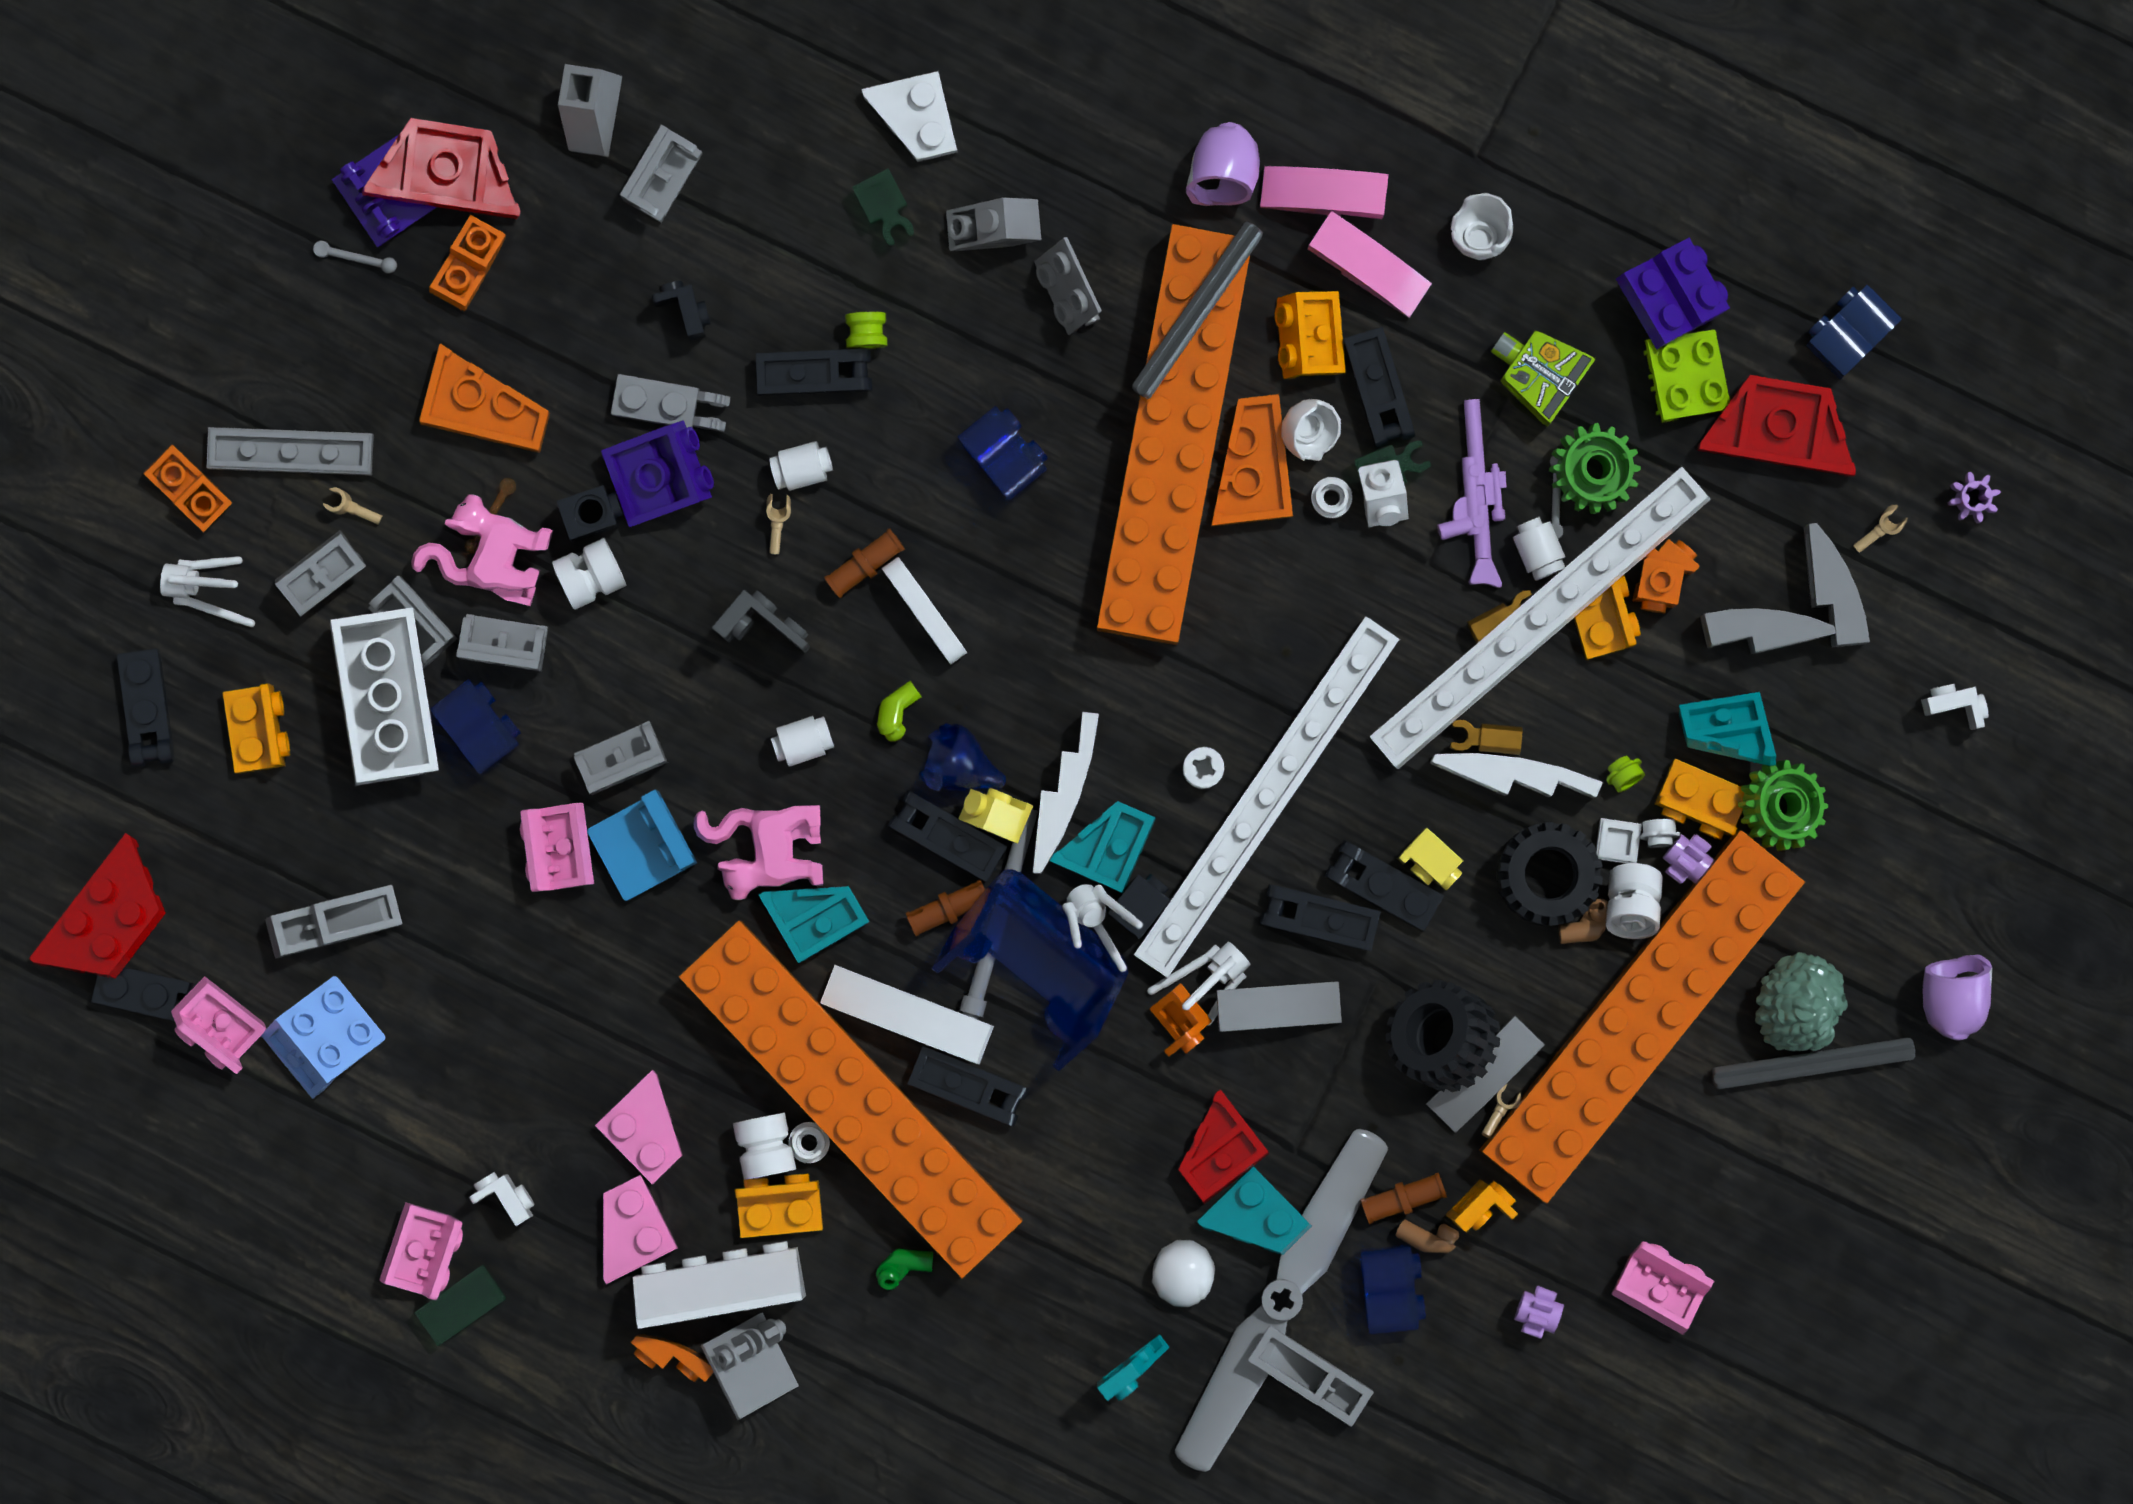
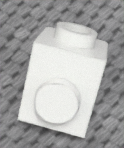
M1392 460L1360 467L1358 471L1363 489L1368 527L1378 525L1391 526L1399 521L1409 519L1407 493L1399 462Z
M1955 684L1930 689L1932 697L1921 700L1925 716L1965 707L1971 730L1985 727L1984 719L1989 716L1985 697L1983 694L1977 695L1976 687L1956 691Z
M495 1172L474 1184L477 1192L469 1197L473 1204L495 1192L515 1226L533 1217L529 1209L534 1206L532 1198L522 1184L516 1187L508 1174L498 1178Z

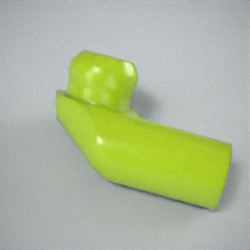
M911 681L887 696L880 704L877 727L880 734L885 735V738L889 741H898L905 735L906 728L902 724L903 711L921 698V695Z

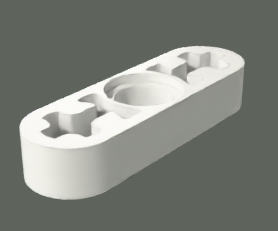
M897 557L881 568L950 665L967 654L965 648L901 559Z

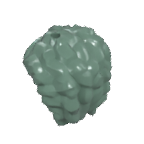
M1797 952L1793 956L1782 957L1775 964V969L1769 971V975L1761 979L1763 986L1761 987L1760 995L1756 998V1002L1760 1007L1755 1013V1022L1762 1026L1760 1033L1764 1035V1042L1771 1044L1777 1050H1820L1833 1041L1835 1037L1833 1027L1839 1022V1016L1848 1007L1843 988V975L1835 969L1833 964H1827V961L1819 956Z

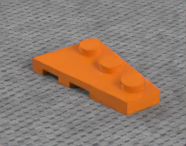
M439 344L419 420L420 424L540 453L550 416L549 411L508 385L506 386L491 377L476 365L454 354L452 350L444 345Z
M1279 394L1238 399L1211 527L1293 517L1286 450L1281 437L1282 416Z

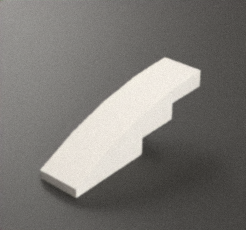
M1082 713L1079 752L1062 751L1058 792L1041 791L1033 866L1034 874H1042L1061 842L1080 799L1092 759L1099 717L1098 713Z
M1480 753L1435 754L1430 761V764L1503 796L1508 795L1514 782L1544 796L1551 797L1558 783L1593 799L1597 797L1603 783L1563 767L1518 757Z
M834 965L820 1002L838 1011L976 1064H980L994 1028L990 1024L837 965Z

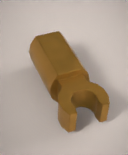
M1530 590L1518 593L1512 600V604L1508 607L1502 603L1467 621L1468 628L1476 643L1480 642L1520 607L1521 601L1532 595Z
M1456 720L1452 723V727L1462 728L1467 733L1465 742L1450 743V748L1455 751H1464L1471 746H1478V751L1520 755L1522 727L1481 723L1480 728H1474L1466 720Z

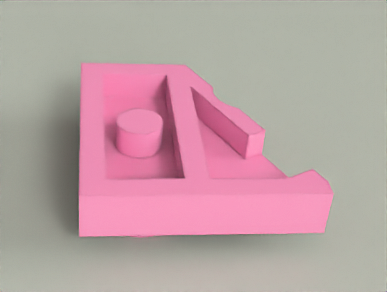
M654 1070L647 1074L595 1125L651 1184H654L683 1156L672 1125L668 1106H666L660 1087L658 1075Z
M642 1174L603 1193V1279L606 1284L678 1248Z

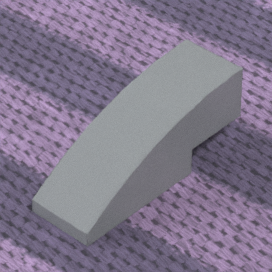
M1817 523L1804 526L1811 608L1828 607L1829 624L1834 625L1836 634L1830 636L1831 647L1869 643L1866 615L1858 589L1846 563L1833 542Z
M1760 608L1729 609L1705 613L1700 616L1707 648L1747 639L1751 655L1836 634L1834 625L1809 616L1780 610Z
M392 885L313 904L308 907L272 915L265 919L275 959L402 925Z
M1339 982L1216 990L1220 1032L1342 1023Z
M1512 1016L1495 1033V1036L1500 1038V1046L1494 1047L1492 1054L1497 1057L1493 1064L1488 1062L1485 1067L1488 1072L1483 1078L1476 1076L1474 1078V1085L1469 1088L1461 1085L1460 1091L1451 1092L1447 1089L1444 1092L1438 1091L1426 1103L1455 1133L1545 1045L1516 1016Z
M1270 1325L1247 1360L1351 1427L1374 1393L1372 1389Z

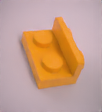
M1339 291L1295 292L1277 298L1275 322L1279 327L1280 348L1278 351V361L1282 367L1283 378L1292 379L1299 376L1346 373Z
M1624 575L1574 617L1586 660L1637 645L1635 637L1640 636L1641 632L1635 613H1628L1624 597L1629 596V589Z
M269 683L261 684L258 687L223 692L234 772L238 774L286 766L284 757L290 756V744L287 732H280L278 716L284 715L281 692H274V686Z
M1673 759L1655 805L1663 808L1662 816L1673 819L1681 824H1684L1686 818L1701 824L1700 832L1722 840L1724 834L1727 836L1735 835L1736 825L1743 811L1742 808L1738 807V802L1743 801L1744 792L1741 790V786L1678 759Z
M809 1174L784 1176L785 1184L775 1185L768 1184V1177L743 1180L744 1188L735 1189L740 1237L746 1238L823 1230L819 1180L810 1181Z
M1479 1180L1445 1215L1459 1228L1467 1232L1471 1227L1475 1231L1478 1230L1489 1220L1493 1214L1489 1208L1493 1204L1512 1220L1518 1213L1511 1207L1516 1200L1500 1184L1493 1181L1488 1185Z

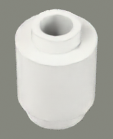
M817 441L778 451V456L770 458L773 478L778 489L787 487L790 491L827 481L826 472L833 471L827 447L819 448Z
M1540 517L1517 526L1520 534L1514 536L1513 540L1527 573L1532 572L1535 581L1555 574L1565 568L1562 560L1565 558V554L1550 521L1542 524Z
M811 716L777 727L778 736L771 738L778 762L786 759L789 767L826 755L825 750L834 748L824 717L814 720V717Z

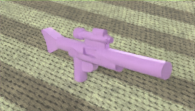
M1480 399L1464 400L1468 457L1462 458L1465 497L1459 498L1454 503L1452 510L1453 520L1438 524L1437 529L1441 540L1466 533L1468 536L1474 535L1476 562L1468 582L1470 585L1485 584L1500 588L1502 582L1491 559L1488 506H1494L1492 520L1504 521L1505 510L1502 508L1501 488H1507L1506 471L1500 472L1498 464H1492L1491 472H1485Z

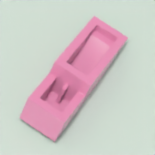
M1265 166L1260 208L1329 215L1333 211L1340 217L1341 215L1383 219L1389 174L1325 168Z
M1333 211L1330 212L1308 246L1309 251L1340 270L1343 276L1408 318H1410L1432 284L1392 252Z

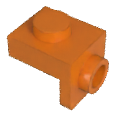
M1649 557L1644 559L1640 582L1635 584L1632 601L1642 602L1641 609L1650 612L1666 613V607L1674 608L1679 602L1685 566L1681 563Z
M1181 983L1150 1008L1151 1012L1175 1040L1164 1050L1168 1057L1180 1048L1185 1054L1188 1053L1204 1039L1200 1031L1212 1022L1197 1002L1189 1010H1183L1182 1004L1191 994Z

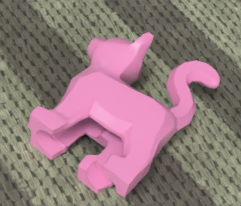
M468 494L463 502L457 506L452 519H446L444 524L462 535H478L481 538L470 565L467 568H457L450 551L441 544L427 543L419 546L414 552L411 561L413 570L421 572L426 562L434 559L437 561L444 579L455 585L489 590L507 601L531 607L540 570L529 567L527 570L521 571L516 569L513 563L518 549L529 551L548 550L553 530L542 528L537 533L529 531L511 518L491 514L484 507L481 497Z
M820 805L792 806L780 811H754L740 808L729 811L717 827L709 825L706 812L700 811L695 815L694 830L697 836L706 843L718 844L729 839L739 825L747 826L751 830L755 860L751 862L736 858L720 862L717 865V870L722 871L724 886L728 889L731 899L743 900L750 891L758 886L779 887L799 879H808L813 886L823 885V869L821 864L811 860L793 858L794 840L806 838L810 844L821 843Z

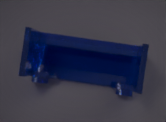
M1013 869L1004 870L991 882L952 930L932 967L935 972L939 973L957 956L968 962L977 963L987 953H990L1048 1000L1049 1003L1045 1010L1047 1026L1054 1035L1064 1041L1053 1064V1067L1058 1071L1098 1037L1128 975V967L1124 958L1121 956L1127 969L1125 972H1120L1099 936L1080 923L1078 925L1082 946L1078 949L1075 948L1071 938L1068 918L1062 906L1022 873Z

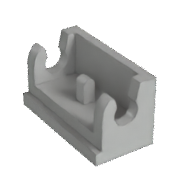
M661 124L620 193L622 200L662 223L703 152L697 149L696 145Z
M339 530L275 579V585L297 613L302 616L366 567L359 553L353 549L348 539Z
M400 576L393 579L369 603L370 606L368 608L372 613L413 607L422 668L424 669L458 639Z
M466 614V617H463L456 657L469 661L542 671L548 627Z
M650 721L574 753L577 766L591 795L668 763Z

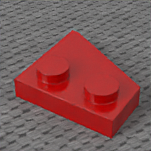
M1220 1089L1215 1094L1213 1103L1203 1123L1200 1124L1194 1136V1141L1178 1170L1205 1204L1270 1153Z

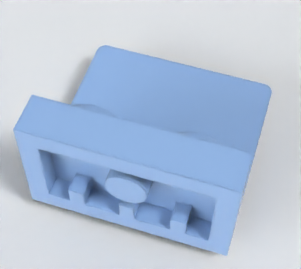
M336 976L330 978L276 1018L261 1035L312 1099L323 1092L337 1076L385 1040V1035Z

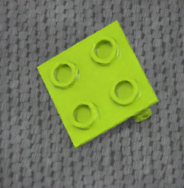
M1715 330L1685 334L1657 350L1651 339L1645 340L1647 350L1643 351V354L1647 356L1649 369L1652 374L1648 375L1649 380L1654 382L1651 392L1656 391L1655 398L1658 408L1656 416L1661 415L1662 423L1675 421L1682 417L1719 412L1725 409L1730 402Z

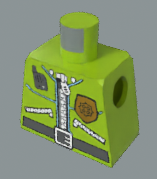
M1535 331L1525 346L1504 332L1491 350V353L1510 365L1500 382L1547 427L1595 361V358L1539 331Z

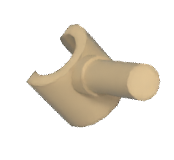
M333 487L329 489L341 495L342 502L338 507L334 508L323 503L327 510L338 515L347 512L352 515L355 514L379 525L382 515L353 502L350 495L340 488Z
M770 494L766 501V512L771 520L772 527L769 553L779 554L783 522L791 514V500L787 495L786 506L782 509H775L772 507V494Z
M1898 505L1887 507L1880 517L1879 524L1854 544L1859 553L1886 533L1895 535L1903 529L1908 517L1899 524H1894L1888 519V516L1897 509Z
M1507 1084L1495 1095L1497 1105L1482 1131V1135L1487 1138H1491L1507 1110L1515 1108L1521 1101V1093L1518 1092L1513 1103L1504 1104L1502 1102L1501 1094L1507 1087Z

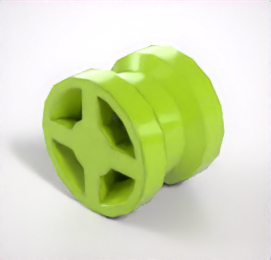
M856 312L846 314L845 323L850 327V336L846 339L847 348L875 349L887 347V337L883 334L886 313Z

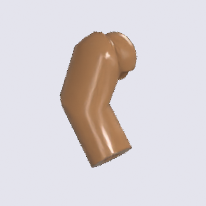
M1598 898L1595 902H1592L1589 910L1585 912L1579 922L1559 924L1560 944L1598 940L1607 928L1606 914L1608 901Z
M1405 1219L1398 1227L1396 1238L1422 1252L1449 1253L1456 1247L1454 1243L1459 1238V1231L1446 1224H1441L1437 1234L1434 1235Z

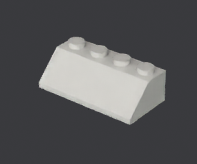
M413 607L331 620L330 629L355 786L439 771Z
M787 1241L763 1245L764 1253L748 1255L747 1248L722 1252L723 1260L707 1263L706 1255L682 1259L683 1267L666 1270L665 1262L642 1266V1274L633 1277L638 1329L803 1300L806 1293L798 1247L788 1248Z

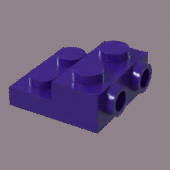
M1690 238L1662 251L1650 260L1624 272L1616 278L1656 350L1710 322L1730 309L1726 302L1728 299L1726 287L1720 281H1714L1706 267L1708 259L1705 251L1700 246L1693 245Z
M684 420L601 450L629 527L712 498L709 490L714 486L712 474L708 467L705 465L700 466L695 452L700 447L699 438L692 427H686Z

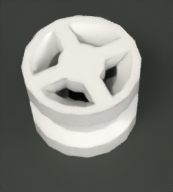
M1200 747L1191 751L1183 764V774L1187 782L1199 789H1207L1216 785L1224 772L1222 757L1214 749L1208 747Z

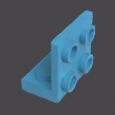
M656 789L642 796V800L587 830L618 891L626 901L697 864L661 794Z

